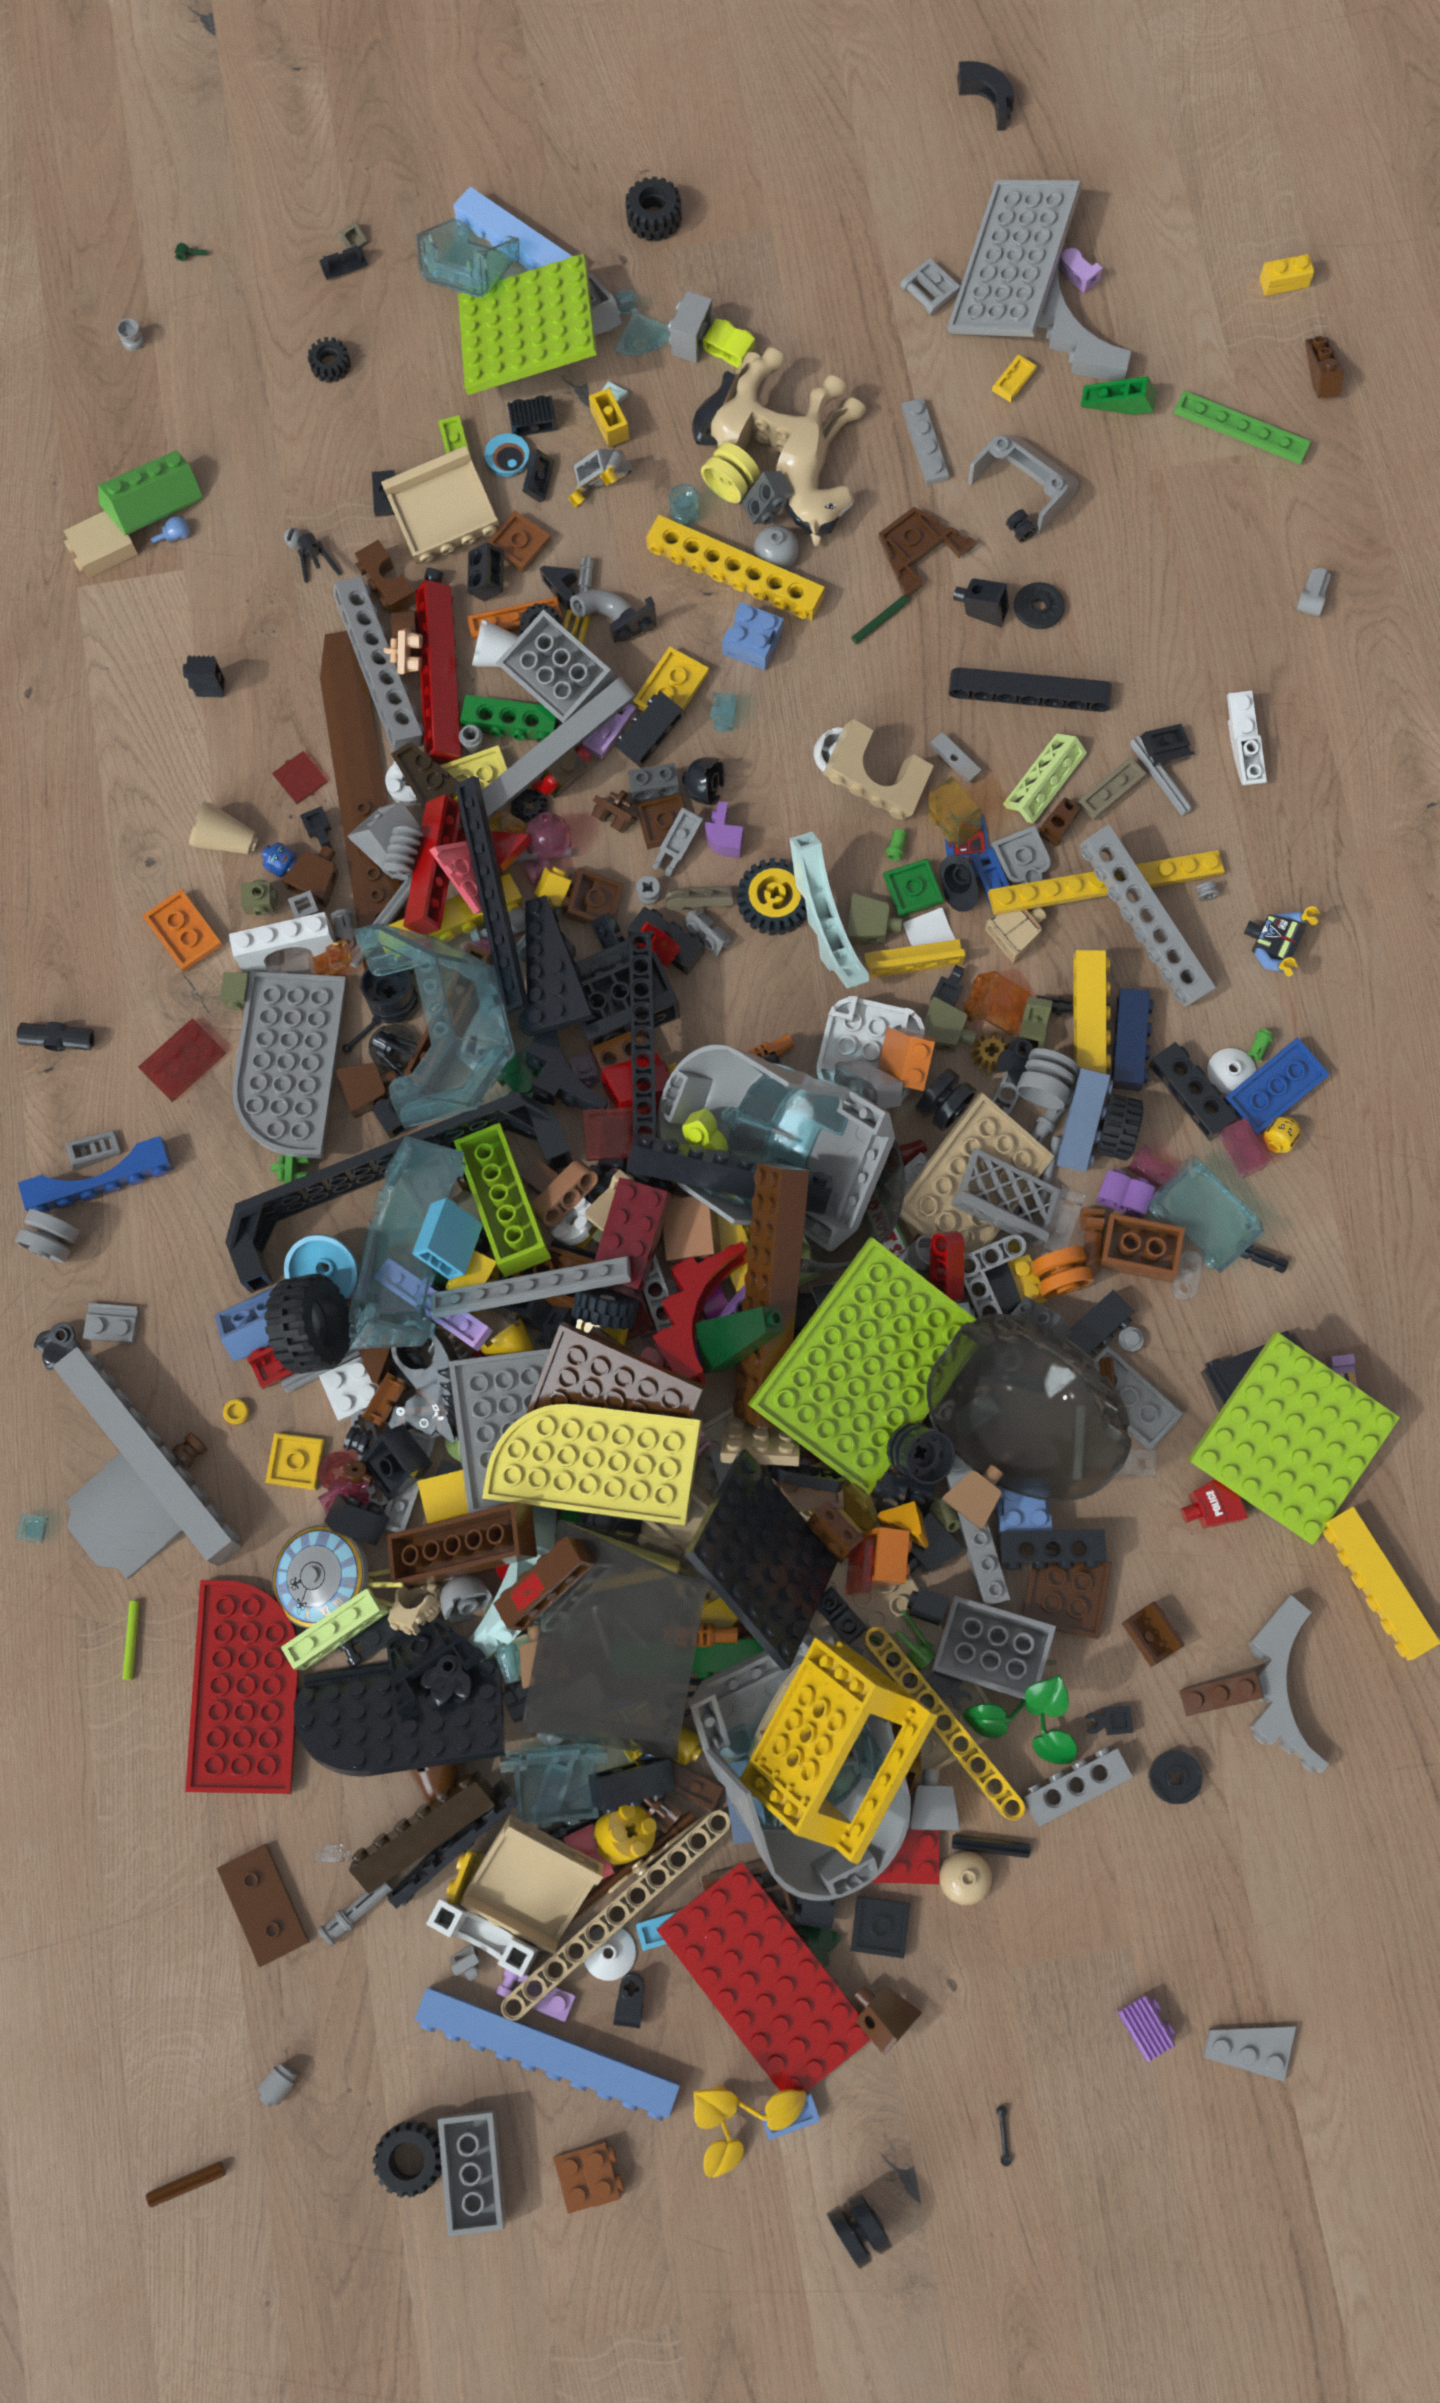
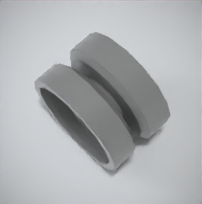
M29 1209L24 1223L35 1231L20 1229L14 1242L40 1257L65 1264L70 1250L60 1242L74 1244L80 1231L51 1215Z

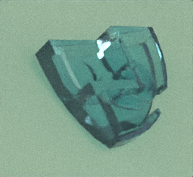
M634 310L614 351L629 356H642L644 353L656 351L670 338L668 326L655 319L653 321Z

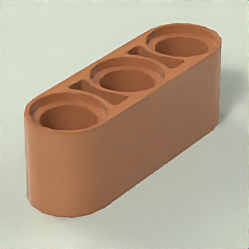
M581 1160L573 1161L533 1201L532 1206L536 1217L548 1227L557 1225L595 1187L598 1181L597 1174Z

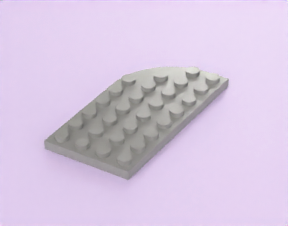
M250 971L233 1079V1102L236 1113L249 1135L259 1144L273 1152L292 1157L323 1158L347 988V978L344 976Z

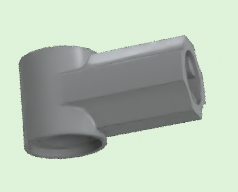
M1318 568L1311 570L1305 590L1302 591L1296 608L1297 611L1319 617L1326 599L1324 595L1331 574L1326 569Z

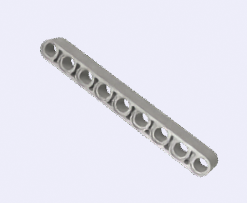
M621 677L612 682L482 790L488 820L538 780L545 770L570 748L575 749L636 697V694Z

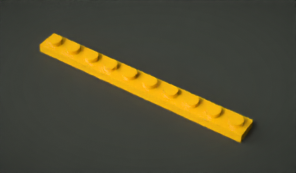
M1218 850L1136 864L1151 888L1222 876L1225 872ZM1094 872L990 889L988 896L993 915L1108 896L1103 881H1099ZM1115 872V878L1119 881H1123L1122 875L1118 872Z

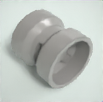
M125 318L118 323L117 333L121 338L124 348L129 351L140 349L144 344V337L137 321Z

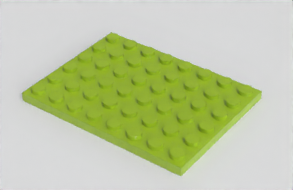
M870 1237L748 1405L869 1496L876 1486L877 1479L881 1480L885 1471L891 1466L887 1456V1445L892 1433L900 1425L908 1422L922 1423L989 1329L878 1241Z

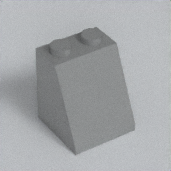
M399 801L379 807L347 836L381 868L382 863L385 862L384 856L388 853L387 847L391 845L389 842L390 838L394 836L392 833L393 828L409 826L421 831V827L403 802ZM410 855L409 857L415 860L416 855ZM407 864L413 871L414 864ZM404 872V875L408 877L410 873Z

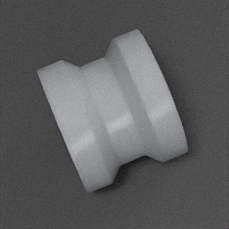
M644 876L638 880L636 884L638 900L644 905H653L658 902L661 895L658 880L652 876Z

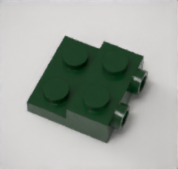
M527 1045L517 1054L511 1053L494 1066L496 1073L493 1076L502 1087L504 1085L510 1090L508 1095L520 1091L536 1101L537 1099L533 1096V1083L542 1070H535L525 1062L526 1049L529 1046Z

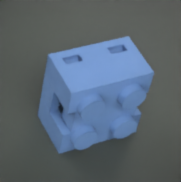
M740 602L734 614L735 623L732 629H727L722 640V654L766 670L783 634L784 618Z
M1049 1480L998 1481L995 1486L1002 1491V1496L996 1505L997 1536L1000 1532L1052 1530V1518L1049 1515L1048 1503L1050 1497Z

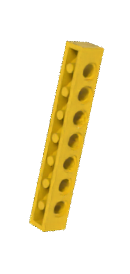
M661 515L657 516L646 536L647 549L653 554L663 555L676 564L690 567L696 573H704L711 576L717 582L727 583L737 591H745L752 594L758 600L768 601L778 609L791 611L801 619L807 618L812 621L824 600V586ZM675 541L676 543L669 544L668 542ZM696 550L697 552L690 553L689 551ZM711 559H717L718 561H716V562H711V561H709V560H711ZM737 568L739 570L731 571L730 569ZM752 577H758V578H760V579H758V580H752L751 578H752ZM773 586H778V587H780V588H779V589H772L771 587H773ZM794 595H799V596H801V597H800V598H793L792 596H794Z

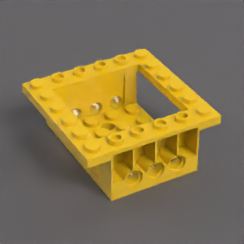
M815 1637L743 1771L740 1781L756 1799L795 1835L834 1847L850 1862L859 1864L938 1715L847 1644L838 1641L836 1645H833ZM871 1713L902 1725V1728L851 1822L825 1797Z

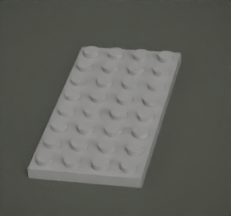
M1080 180L995 181L947 329L949 334L1035 336L1082 188Z

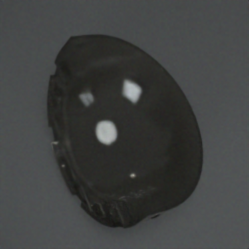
M990 1314L978 1317L976 1321L971 1323H965L946 1345L929 1374L927 1401L932 1419L938 1431L948 1436L953 1443L955 1453L968 1466L982 1476L990 1465L995 1466L1003 1473V1476L996 1484L1020 1495L1047 1501H1071L1093 1495L1104 1488L1123 1468L1131 1449L1132 1438L1128 1436V1427L1130 1426L1128 1413L1121 1396L1107 1375L1103 1377L1093 1366L1096 1362L1071 1340L1043 1324L1038 1327L1027 1323V1318L1007 1314Z

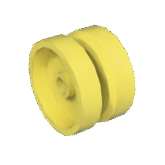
M728 442L722 443L714 452L713 457L709 458L701 467V475L708 487L719 497L730 503L740 502L747 494L748 489L760 477L758 466L747 452L739 446Z

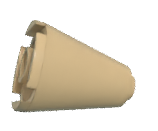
M206 801L202 803L196 816L195 827L193 826L189 845L196 848L249 854L250 851L256 850L259 838L255 837L256 832L212 803Z

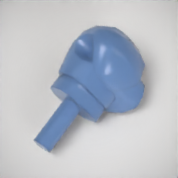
M171 517L166 522V526L162 527L163 533L152 537L151 541L156 543L165 538L168 542L178 540L179 538L186 539L190 533L189 524L183 517Z

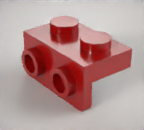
M265 1347L258 1348L251 1352V1356L246 1358L262 1389L295 1374L280 1364V1360H277L273 1354V1348L270 1347L266 1349Z

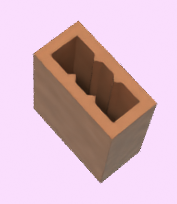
M673 1195L663 1226L666 1261L677 1263L692 1256L695 1260H702L721 1252L717 1213L694 1196L684 1198L683 1195Z

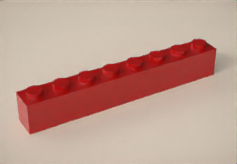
M425 580L415 591L418 634L423 636L422 647L419 648V657L422 659L420 681L424 752L434 762L446 764L457 760L462 754V744L459 740L461 723L459 722L458 715L460 702L457 698L459 683L456 679L457 659L455 658L456 639L453 632L455 618L452 615L453 596L451 595L450 585Z

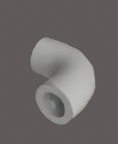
M591 589L580 592L570 599L572 612L578 618H583L593 613H601L615 621L633 608L619 595L606 590Z

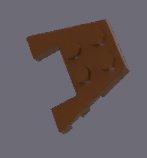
M915 507L879 532L878 536L903 595L909 597L921 588L923 581L910 569V566L942 542L960 558L975 547V540L970 537L965 538L958 534L959 531L956 529L945 527L939 523V520Z

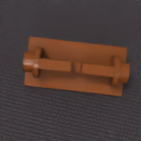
M387 1372L362 1417L382 1428L387 1423L386 1419L402 1392L406 1390L407 1382Z

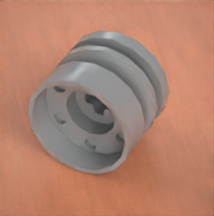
M1044 1048L1032 1049L1029 1060L1025 1065L1027 1071L1022 1073L1017 1085V1093L1025 1100L1038 1106L1055 1110L1063 1109L1070 1094L1068 1087L1073 1085L1074 1077L1077 1076L1079 1071L1078 1064L1071 1058L1053 1050Z

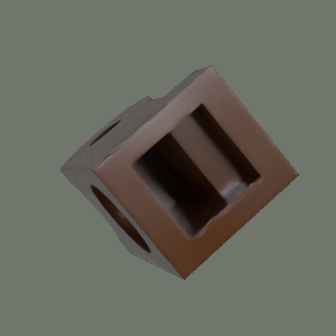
M1065 797L1043 823L1039 833L1040 837L1057 847L1079 815L1082 807Z

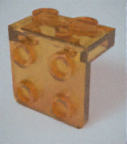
M996 971L978 974L973 981L970 997L964 1006V1013L968 1015L967 1021L972 1022L984 1019L1007 1034L1015 1035L1019 1029L1024 1007L1028 997H1030V993Z

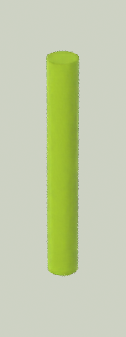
M129 1601L123 1680H133L140 1601Z

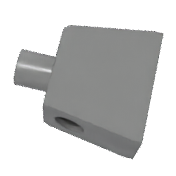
M923 1769V1785H916L912 1796H910L911 1812L908 1829L959 1830L953 1787L939 1785V1769Z

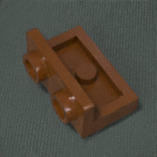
M1155 1601L1121 1623L1150 1667L1155 1666L1184 1646L1179 1633L1173 1628L1166 1618L1164 1611Z

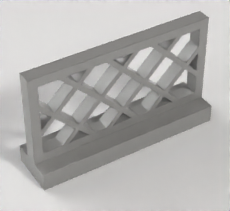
M975 1148L972 1150L958 1193L953 1196L950 1205L1012 1235H1020L1026 1242L1036 1246L1048 1240L1050 1233L1047 1232L1060 1189ZM977 1158L985 1161L988 1171L979 1174L975 1165ZM1000 1168L1005 1170L1010 1181L1000 1184L995 1170ZM990 1173L995 1187L986 1190L980 1176ZM973 1179L976 1180L981 1192L976 1195L966 1191L969 1181ZM1020 1179L1027 1181L1031 1191L1022 1195L1016 1181ZM1011 1183L1016 1197L1007 1201L1002 1187ZM996 1189L1002 1203L998 1205L991 1203L988 1192ZM1042 1189L1051 1193L1049 1202L1044 1205L1038 1194V1191ZM1032 1194L1037 1208L1029 1211L1023 1197ZM1018 1200L1023 1214H1014L1009 1203ZM1039 1210L1043 1219L1041 1226L1034 1224L1030 1213Z

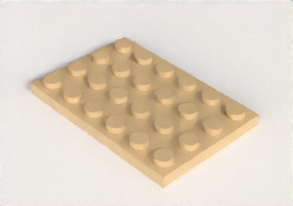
M983 1093L978 1094L892 1209L921 1235L933 1237V1235L938 1233L960 1232L965 1242L964 1255L990 1245L1001 1230L950 1205L953 1196L958 1193L972 1150L977 1148L1036 1178L1040 1177L1054 1158L1052 1153ZM977 1158L975 1165L979 1174L988 1171L985 1161ZM1001 1168L995 1170L1000 1184L1010 1181L1005 1170ZM990 1173L980 1176L986 1190L995 1187ZM1023 1179L1016 1181L1022 1195L1029 1192L1030 1188L1027 1181ZM976 1180L969 1181L966 1191L975 1195L981 1193ZM1011 1183L1002 1187L1007 1201L1016 1197ZM996 1189L988 1192L991 1203L995 1205L1002 1203ZM1018 1200L1009 1203L1012 1212L1018 1207ZM964 1260V1272L969 1273L973 1268V1263L969 1260Z

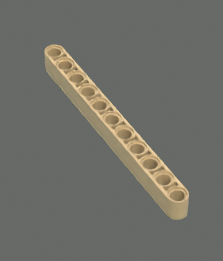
M720 1810L710 1813L511 1992L501 2005L504 2017L509 2020H519L524 2017L729 1831L731 1823L728 1814ZM716 1816H721L726 1820V1827L721 1831H716L711 1826V1821ZM696 1834H701L706 1838V1845L701 1849H696L691 1844V1839ZM676 1852H681L686 1856V1863L682 1867H675L671 1863V1857ZM656 1870H661L666 1874V1880L662 1885L657 1886L651 1882V1875ZM636 1888L643 1889L646 1894L645 1900L640 1904H635L631 1900V1892ZM614 1907H622L625 1911V1918L621 1922L612 1921L610 1917L611 1910ZM595 1925H601L605 1930L604 1937L599 1941H594L590 1936V1930ZM575 1943L581 1944L584 1948L583 1956L577 1960L573 1959L569 1953L570 1947ZM553 1962H559L563 1966V1974L559 1978H553L549 1974V1967ZM534 1980L539 1981L543 1988L542 1993L537 1997L531 1996L528 1992V1986ZM513 1999L518 2000L522 2006L521 2012L516 2016L511 2015L507 2009L508 2003Z

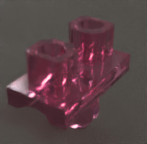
M336 1479L332 1481L334 1488L318 1497L327 1515L338 1494L348 1497L349 1494L360 1498L363 1503H368V1496L370 1495L363 1482L351 1484L350 1481H345L340 1484Z

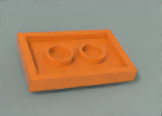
M182 889L142 915L183 973L223 946Z

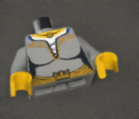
M596 449L573 465L577 485L575 487L576 491L568 499L576 508L585 500L582 494L587 491L588 487L604 485L607 487L625 475L630 474L632 465L630 461L626 460L624 452L622 450Z

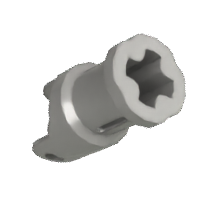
M340 909L331 913V919L335 922V938L341 945L342 952L345 955H349L354 949V940L357 933L351 922L352 911Z

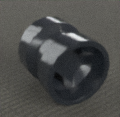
M1024 509L1014 512L1006 521L1007 527L1010 531L1015 532V537L1019 543L1029 540L1038 529L1033 521L1028 520V514Z

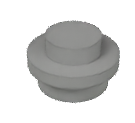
M1127 1327L1120 1332L1118 1343L1123 1350L1136 1352L1142 1347L1144 1337L1139 1329Z

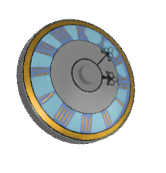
M315 1525L304 1528L288 1539L277 1555L272 1572L274 1598L292 1623L308 1629L367 1588L369 1578L367 1558L356 1539L335 1533L328 1525Z

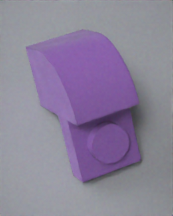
M718 801L717 810L713 809L711 823L705 822L707 843L719 855L740 858L743 843V827L726 825L728 802Z

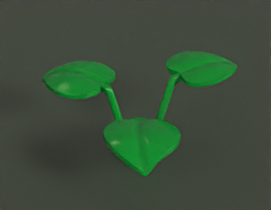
M1060 1674L1028 1686L1025 1691L1026 1700L1021 1699L1020 1704L1009 1716H1006V1710L1002 1706L994 1703H983L969 1707L962 1714L965 1721L978 1734L987 1738H998L1006 1734L1008 1730L1006 1722H1011L1020 1710L1026 1707L1030 1714H1040L1042 1735L1034 1737L1032 1741L1036 1754L1052 1764L1064 1765L1075 1761L1077 1753L1075 1739L1063 1730L1054 1729L1048 1733L1046 1731L1045 1714L1049 1717L1057 1718L1064 1715L1069 1706L1068 1691Z

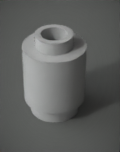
M280 2062L277 2067L274 2066L257 2088L260 2093L258 2098L269 2107L272 2104L278 2106L295 2084L296 2073Z

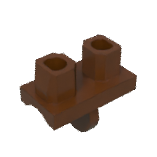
M624 790L619 794L614 792L609 794V798L614 800L613 804L598 795L593 799L596 805L592 816L605 822L611 811L616 816L610 827L621 833L627 829L630 823L635 824L638 819L621 809L622 806L630 809L632 803L626 800L628 792Z
M666 1797L660 1799L647 1798L643 1800L642 1804L637 1805L647 1812L646 1815L649 1818L655 1820L657 1827L664 1834L683 1814Z

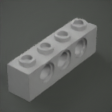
M1108 1746L1095 1753L1096 1759L1087 1762L1085 1758L1071 1765L1073 1771L1065 1775L1063 1771H1060L1048 1777L1050 1783L1042 1787L1037 1783L1025 1789L1027 1795L1021 1798L1036 1827L1044 1825L1133 1778L1118 1748L1110 1750ZM1096 1765L1102 1766L1105 1770V1777L1101 1781L1096 1780L1092 1774L1093 1768ZM1073 1777L1079 1778L1082 1782V1789L1078 1793H1074L1069 1787V1782ZM1051 1789L1055 1790L1059 1795V1801L1055 1805H1050L1046 1801V1793Z

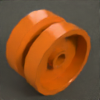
M1071 1246L1056 1250L1031 1262L1030 1266L1034 1277L1044 1278L1038 1284L1042 1298L1062 1296L1094 1282L1095 1279L1091 1268L1081 1266L1087 1259L1083 1246Z

